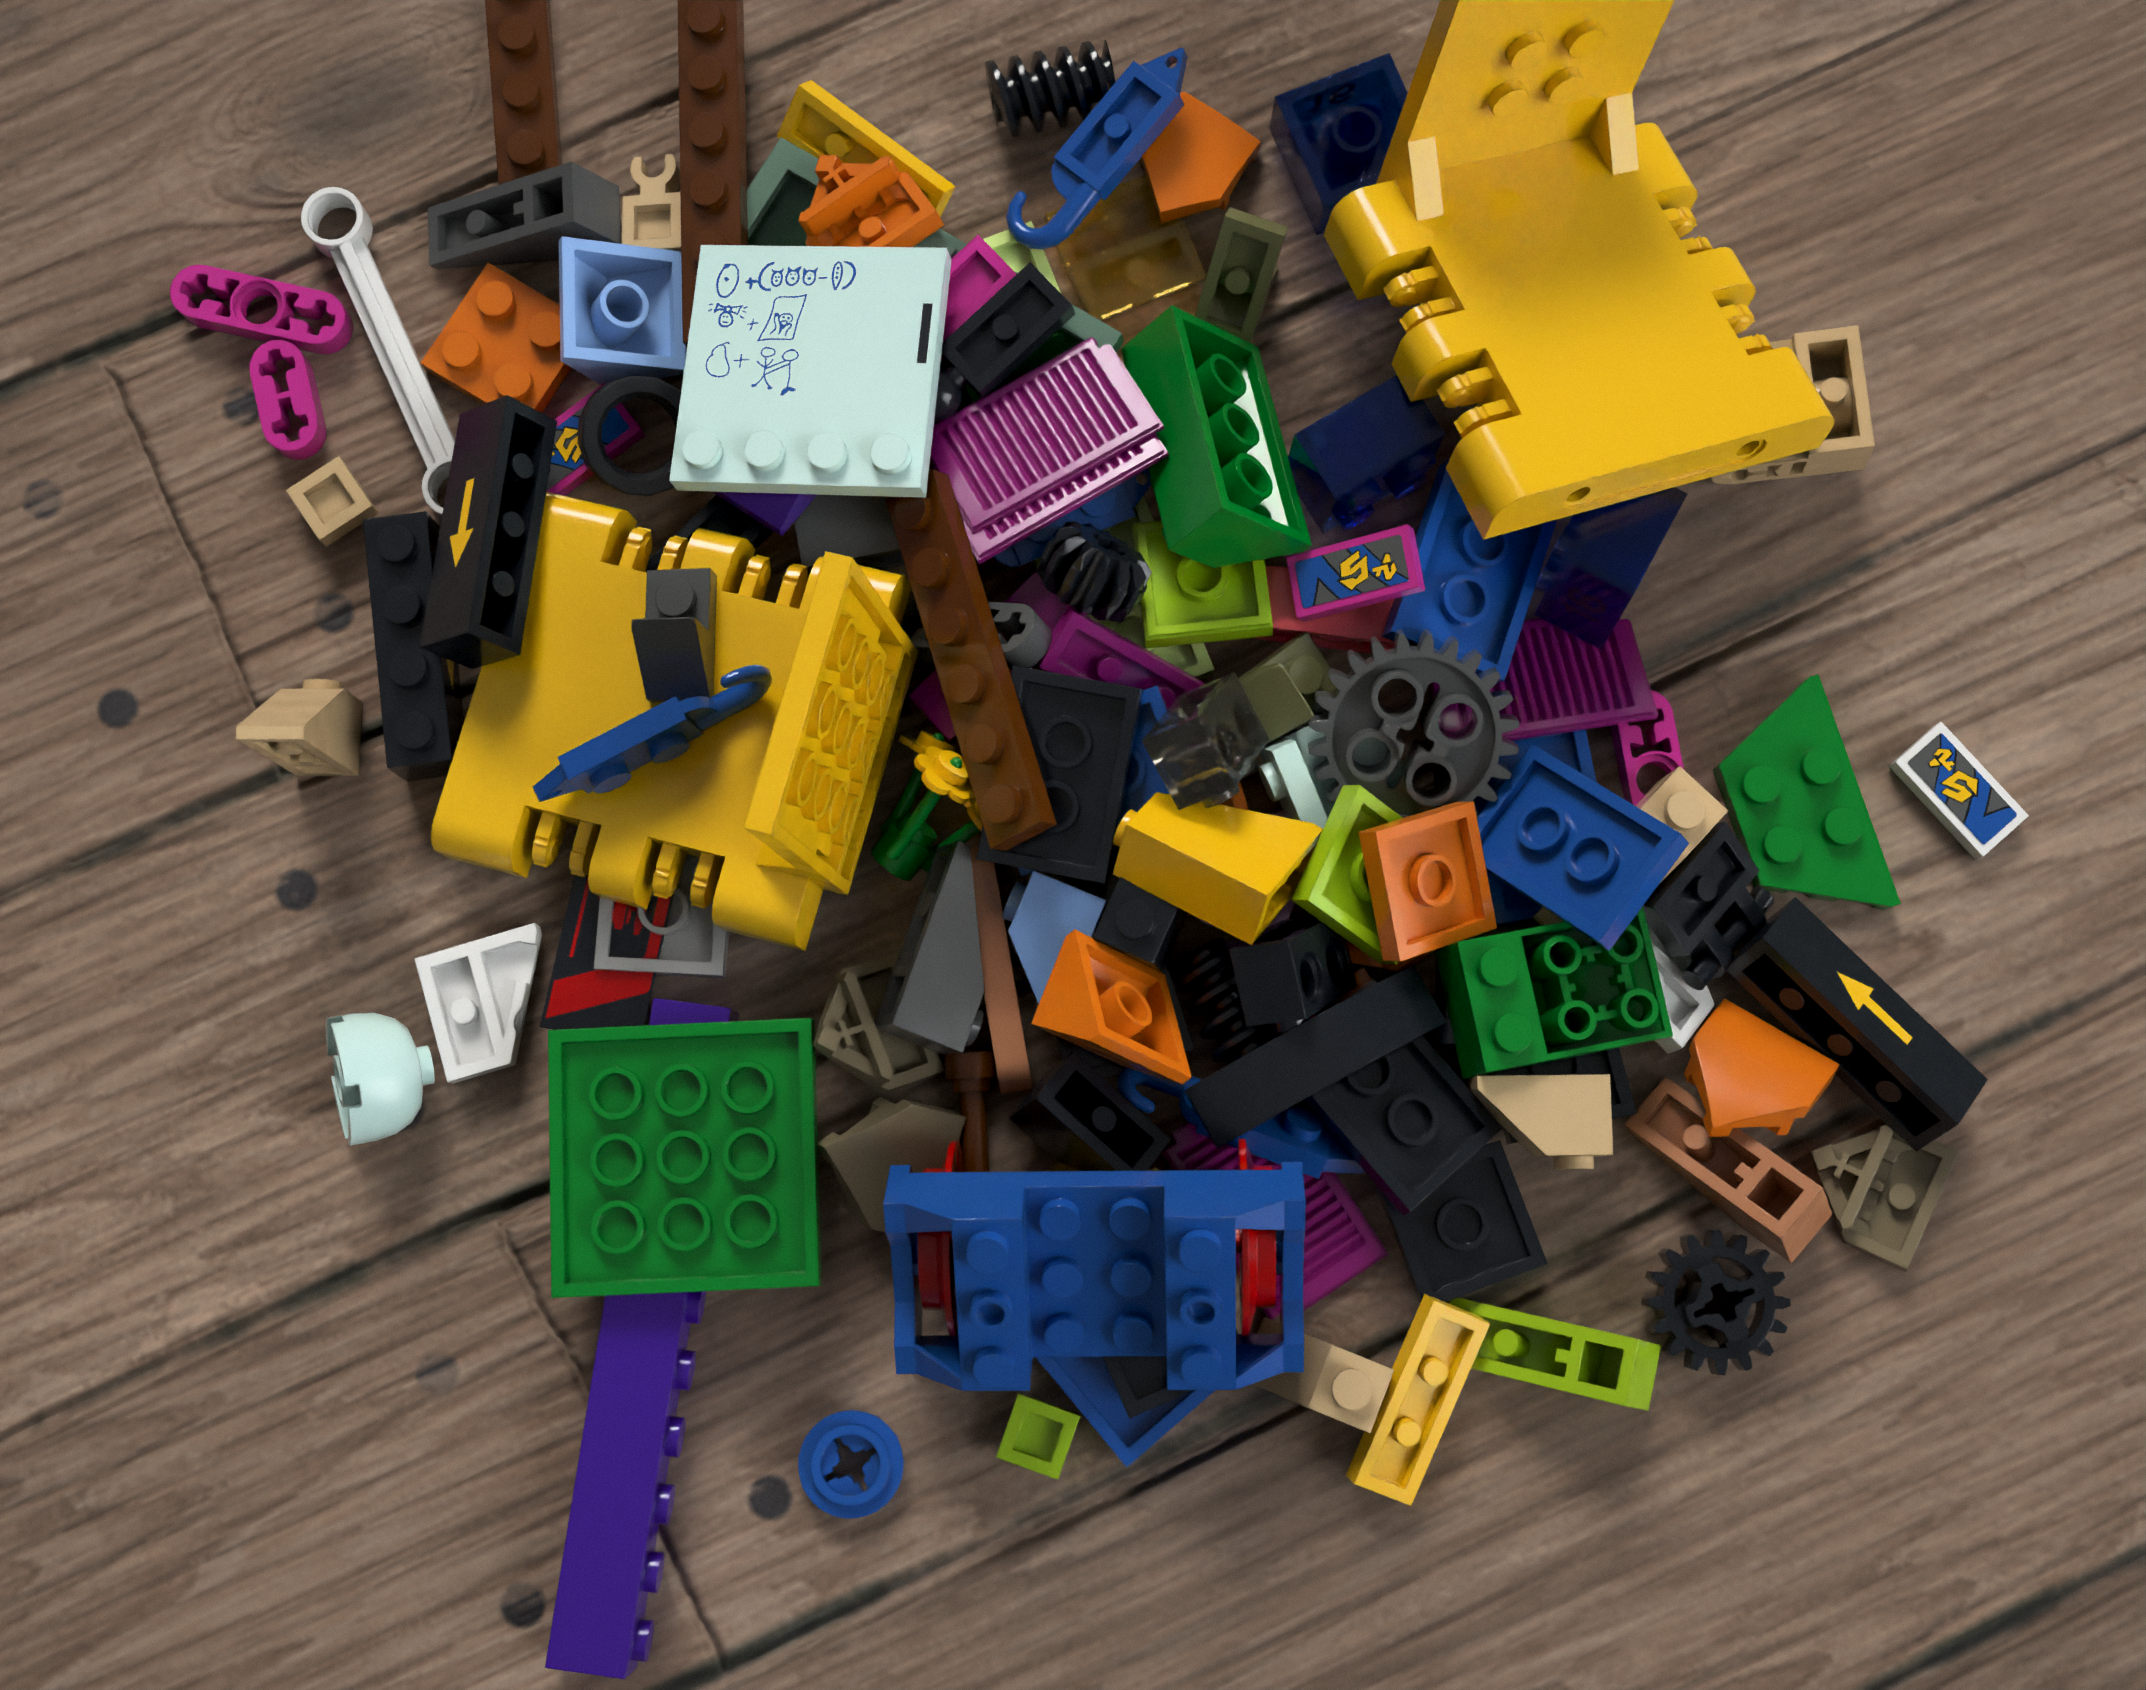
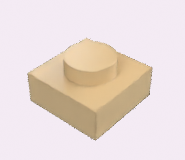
M339 456L286 490L319 541L326 547L361 525L363 519H370L379 513L347 464Z

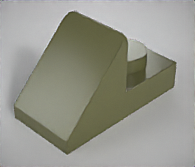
M1229 207L1224 216L1195 317L1251 343L1278 270L1277 262L1289 227Z
M1305 632L1294 636L1202 706L1235 757L1240 758L1310 720L1314 716L1311 707L1317 704L1314 697L1316 691L1333 692L1337 688L1328 676L1330 666L1309 633Z

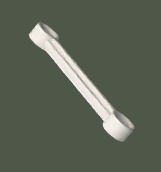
M339 187L323 188L312 194L303 206L301 213L303 229L320 252L333 258L427 468L422 480L424 499L438 517L442 519L443 508L437 501V494L442 482L449 477L455 444L454 436L368 248L373 231L369 215L354 194L348 190ZM343 207L350 208L356 212V222L352 230L345 236L333 240L323 239L318 236L319 223L329 211Z

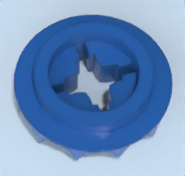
M851 1409L825 1417L809 1431L800 1449L798 1472L805 1493L818 1508L830 1515L851 1519L870 1515L890 1501L900 1485L905 1461L898 1435L879 1416ZM840 1437L844 1446L848 1445L854 1453L862 1449L867 1451L872 1447L876 1449L877 1452L869 1457L870 1460L862 1467L865 1475L863 1480L868 1487L864 1490L860 1481L856 1482L851 1474H846L842 1477L837 1475L828 1480L826 1475L834 1470V1466L841 1461V1454L838 1450L840 1446L836 1438Z

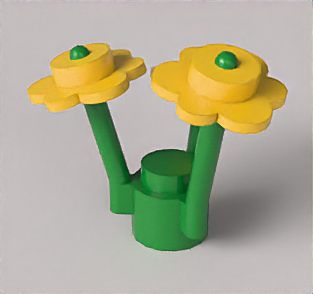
M922 730L917 739L907 735H900L898 739L899 742L919 753L913 761L916 768L892 814L880 827L883 835L871 849L872 855L882 867L905 881H911L920 868L929 872L938 847L957 841L966 843L982 831L983 826L963 757L953 752L955 747L945 742L944 736L941 733L932 735ZM924 783L929 790L914 812L910 814L909 811ZM942 795H948L953 801L964 804L971 821L935 847L932 843L936 840L937 834L925 820Z

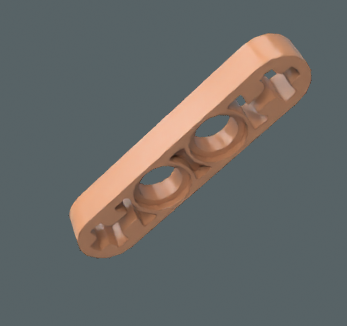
M979 846L970 847L984 982V999L1001 1095L1032 1090L1033 1085L1005 921L1002 918L1003 910L995 863L976 859Z

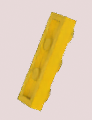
M810 80L798 85L777 133L779 139L782 137L818 159L820 155H838L842 163L873 164L881 156H891L898 170L909 173L941 217L956 187L814 81Z
M1424 1294L1392 1367L1394 1372L1371 1433L1364 1431L1347 1470L1346 1476L1353 1484L1404 1504L1412 1505L1489 1329V1322L1478 1315Z

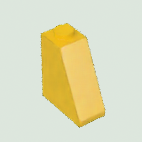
M1156 792L1138 812L1131 809L1120 821L1113 839V844L1120 847L1113 875L1119 878L1122 877L1152 895L1253 945L1293 896L1323 828L1310 822Z

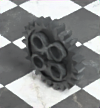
M1426 629L1422 632L1417 646H1409L1402 630L1396 631L1394 648L1385 650L1382 643L1375 636L1371 637L1370 648L1372 656L1366 660L1350 649L1347 652V656L1353 670L1347 675L1339 670L1330 668L1328 676L1337 688L1335 693L1316 691L1314 695L1315 701L1327 710V714L1314 715L1308 720L1309 728L1324 733V737L1307 743L1309 754L1328 757V759L1314 768L1315 777L1317 780L1336 778V781L1326 792L1328 800L1331 803L1335 802L1343 785H1361L1403 818L1454 802L1472 801L1477 796L1495 802L1498 797L1488 783L1490 778L1510 779L1512 775L1509 769L1499 761V756L1518 754L1519 751L1515 742L1502 737V733L1519 727L1518 719L1514 715L1499 714V710L1508 706L1513 701V697L1509 690L1489 691L1501 677L1496 668H1489L1477 674L1476 670L1482 658L1478 650L1473 649L1461 659H1458L1459 642L1456 637L1450 636L1440 650L1434 649V641L1430 630ZM1399 678L1412 684V696L1403 706L1390 708L1378 701L1379 690L1389 680ZM1432 682L1438 683L1439 690L1429 703L1421 719V727L1427 738L1425 741L1415 739L1412 741L1406 753L1399 781L1395 786L1389 787L1386 784V780L1396 767L1404 751V743L1398 731L1400 728L1411 730L1415 726L1428 685ZM1462 703L1472 708L1471 720L1462 730L1450 732L1439 727V716L1443 709L1450 704ZM1375 738L1386 743L1388 747L1386 755L1376 765H1360L1352 758L1354 748L1364 739ZM1425 763H1439L1446 768L1445 779L1434 789H1420L1412 783L1413 774L1418 767Z

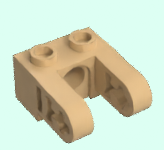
M1859 326L1794 333L1792 339L1769 342L1773 349L1789 347L1794 351L1835 420L1834 426L1819 448L1711 477L1712 481L1717 484H1740L1865 469L1875 443Z

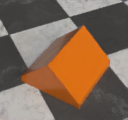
M1076 929L1065 936L1031 1024L1120 1066L1179 1084H1184L1191 1079L1192 1076L1165 974Z

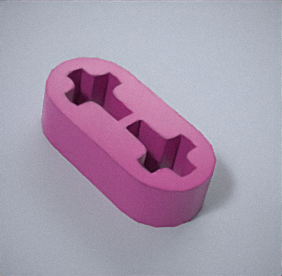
M271 340L262 344L253 353L249 362L250 377L262 431L266 440L281 455L292 460H305L314 456L323 447L326 439V424L314 371L309 360L293 343L284 340ZM285 359L292 367V369L286 371L289 391L285 392L270 375L277 372V362ZM293 408L296 416L305 425H308L299 429V439L293 442L284 433H281L290 429L287 409Z

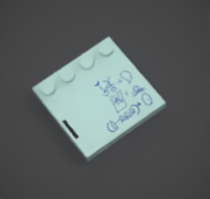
M701 245L669 479L677 491L926 498L952 262L948 249L936 247Z

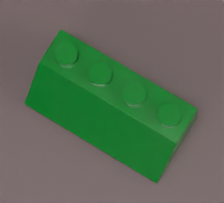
M1171 305L1121 348L1126 369L1164 425V430L1156 433V435L1168 451L1169 456L1150 466L1149 470L1151 474L1150 483L1156 495L1163 525L1162 534L1167 543L1168 550L1213 568L1304 552L1312 544L1259 347Z

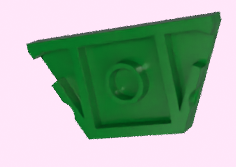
M1819 674L1810 676L1713 769L1735 835L1760 870L1753 878L1752 884L1754 887H1761L1767 891L1779 893L1790 891L1806 894L1809 898L1833 902L1845 900L1873 905L1872 908L1882 910L1892 908L1901 904Z

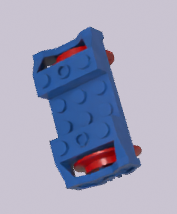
M1244 1138L1238 1139V1170L964 1172L963 1155L959 1141H951L949 1143L942 1168H924L923 1172L913 1173L911 1165H890L883 1207L885 1233L891 1248L895 1301L894 1352L896 1374H918L961 1391H1030L1033 1357L1167 1356V1390H1237L1283 1372H1304L1303 1263L1306 1200L1302 1162H1281V1170H1273V1165H1254ZM1236 1253H1238L1241 1334H1236ZM1276 1276H1280L1281 1334H1249L1256 1308H1275ZM923 1309L942 1310L949 1335L922 1336Z

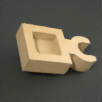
M665 154V169L657 177H648V169L641 156L633 158L630 172L640 191V195L622 197V244L681 251L680 192H677L680 187V168L673 154Z

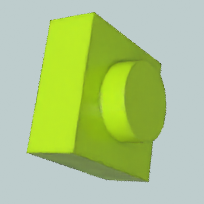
M1018 1392L996 1458L1058 1480L1080 1419V1414Z

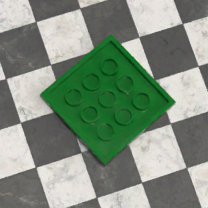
M794 1018L548 1030L551 1298L822 1286L815 1047H813L815 1039L814 1019Z

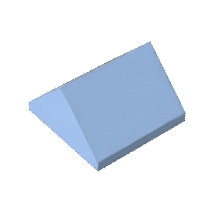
M562 236L559 239L561 362L600 385L626 376L656 377L659 379L684 374L686 346L683 343L681 251Z

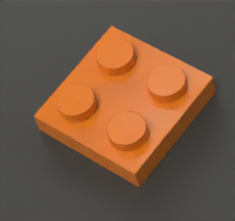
M488 262L420 363L428 373L482 405L508 395L542 413L571 370V367L560 360V304Z
M1474 801L1454 802L1358 832L1383 961L1401 962L1497 928Z

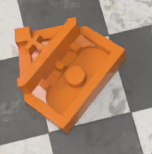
M1180 92V97L1185 105L1140 158L1161 224L1217 207L1225 210L1229 204V196L1248 163L1254 161L1261 149L1260 140L1186 92Z
M820 155L815 168L819 181L811 205L800 213L798 222L807 234L805 242L807 246L914 247L944 226L936 209L909 173L900 172L891 156H881L873 164L842 163L838 155Z
M1724 998L1694 1036L1688 1049L1691 1058L1685 1069L1684 1076L1686 1081L1695 1085L1706 1110L1703 1123L1709 1137L1729 1136L1732 1128L1765 1127L1776 1135H1787L1795 1118H1804L1832 1082L1840 1064Z

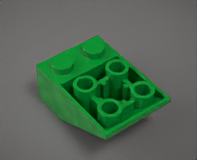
M1643 907L1610 951L1567 923L1560 922L1458 941L1435 952L1462 1079L1529 1067L1673 1036Z

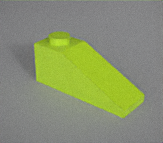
M1458 1297L1450 1300L1449 1304L1478 1315L1490 1323L1471 1369L1649 1411L1661 1345Z

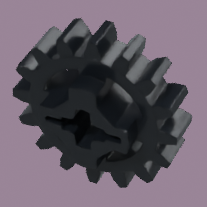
M1706 1230L1703 1246H1701L1693 1234L1681 1236L1680 1246L1683 1253L1679 1254L1671 1249H1662L1658 1254L1662 1262L1667 1266L1665 1271L1646 1272L1645 1278L1658 1286L1656 1295L1641 1298V1305L1657 1308L1659 1317L1646 1325L1648 1331L1652 1333L1666 1332L1669 1335L1661 1349L1666 1355L1674 1356L1686 1350L1684 1367L1698 1371L1706 1358L1711 1374L1726 1375L1728 1359L1739 1370L1747 1371L1752 1369L1749 1352L1753 1350L1760 1355L1770 1356L1774 1350L1765 1339L1768 1332L1786 1333L1788 1328L1781 1321L1774 1318L1775 1309H1784L1791 1306V1299L1775 1296L1773 1287L1785 1279L1784 1273L1776 1271L1765 1272L1762 1267L1770 1256L1766 1249H1756L1746 1254L1747 1237L1744 1235H1732L1726 1246H1724L1720 1230ZM1712 1257L1722 1258L1734 1263L1746 1275L1732 1278L1723 1274L1719 1263H1714ZM1684 1275L1687 1282L1680 1300L1675 1302L1676 1288L1680 1278ZM1712 1291L1736 1292L1727 1296L1726 1301L1718 1305L1720 1314L1695 1312L1704 1308V1304L1713 1299ZM1756 1302L1754 1319L1750 1327L1747 1328L1746 1319L1752 1304ZM1699 1326L1706 1328L1712 1340L1717 1341L1719 1347L1703 1345L1693 1339L1685 1330Z

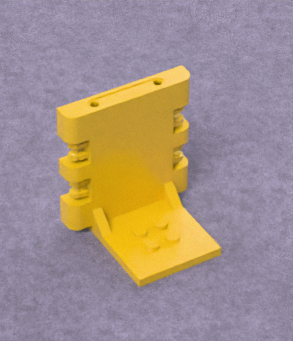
M1440 0L1376 184L1354 190L1343 197L1331 211L1324 237L1357 300L1386 294L1390 304L1394 307L1402 308L1404 305L1411 306L1421 303L1419 306L1410 309L1399 319L1406 335L1400 341L1391 363L1410 401L1413 402L1439 395L1444 406L1447 408L1455 409L1458 406L1463 407L1475 403L1478 405V407L1475 406V408L1463 413L1453 422L1462 439L1456 445L1446 470L1483 540L1816 449L1821 446L1834 426L1835 420L1791 348L1779 347L1773 349L1766 336L1762 334L1742 338L1737 337V334L1743 332L1755 322L1754 316L1748 307L1755 296V286L1731 248L1718 247L1713 249L1706 237L1698 236L1695 239L1694 237L1684 240L1679 239L1690 233L1697 226V221L1691 212L1697 199V190L1658 125L1654 123L1635 125L1632 92L1675 0Z
M546 492L521 653L519 656L481 667L433 819L431 830L433 849L450 859L527 878L532 861H534V865L546 868L555 861L567 825L578 826L569 858L571 874L581 877L588 875L590 891L601 898L645 910L648 908L652 892H654L653 896L668 899L674 893L679 883L687 854L699 857V861L690 888L691 905L706 909L713 900L712 920L714 925L725 931L806 951L823 889L848 896L919 652L900 626L911 590L910 582L904 575L858 565L853 557L825 551L824 556H820L815 561L809 577L807 566L795 563L790 565L783 576L776 603L763 600L771 575L770 558L757 554L754 556L756 549L748 539L704 528L696 529L689 542L688 538L676 535L670 537L664 547L657 570L711 568L717 575L714 695L728 689L722 687L720 683L722 676L747 665L758 664L767 667L772 676V683L768 691L750 707L703 730V735L688 742L690 747L685 753L663 763L651 761L631 771L630 780L619 788L605 793L593 791L589 794L580 789L539 802L533 786L560 764L558 756L661 704L650 703L646 700L631 629L632 619L645 618L647 572L645 571L652 550L651 530L642 527L636 528L637 520L627 510Z

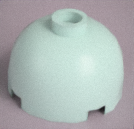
M351 1013L326 1018L328 1056L335 1055L333 1056L334 1076H331L341 1127L345 1139L348 1138V1145L352 1146L377 1141L397 1134L409 1125L419 1112L422 1105L423 1085L434 1084L435 1082L433 1061L428 1045L416 1047L407 1027L395 1018L381 1014Z

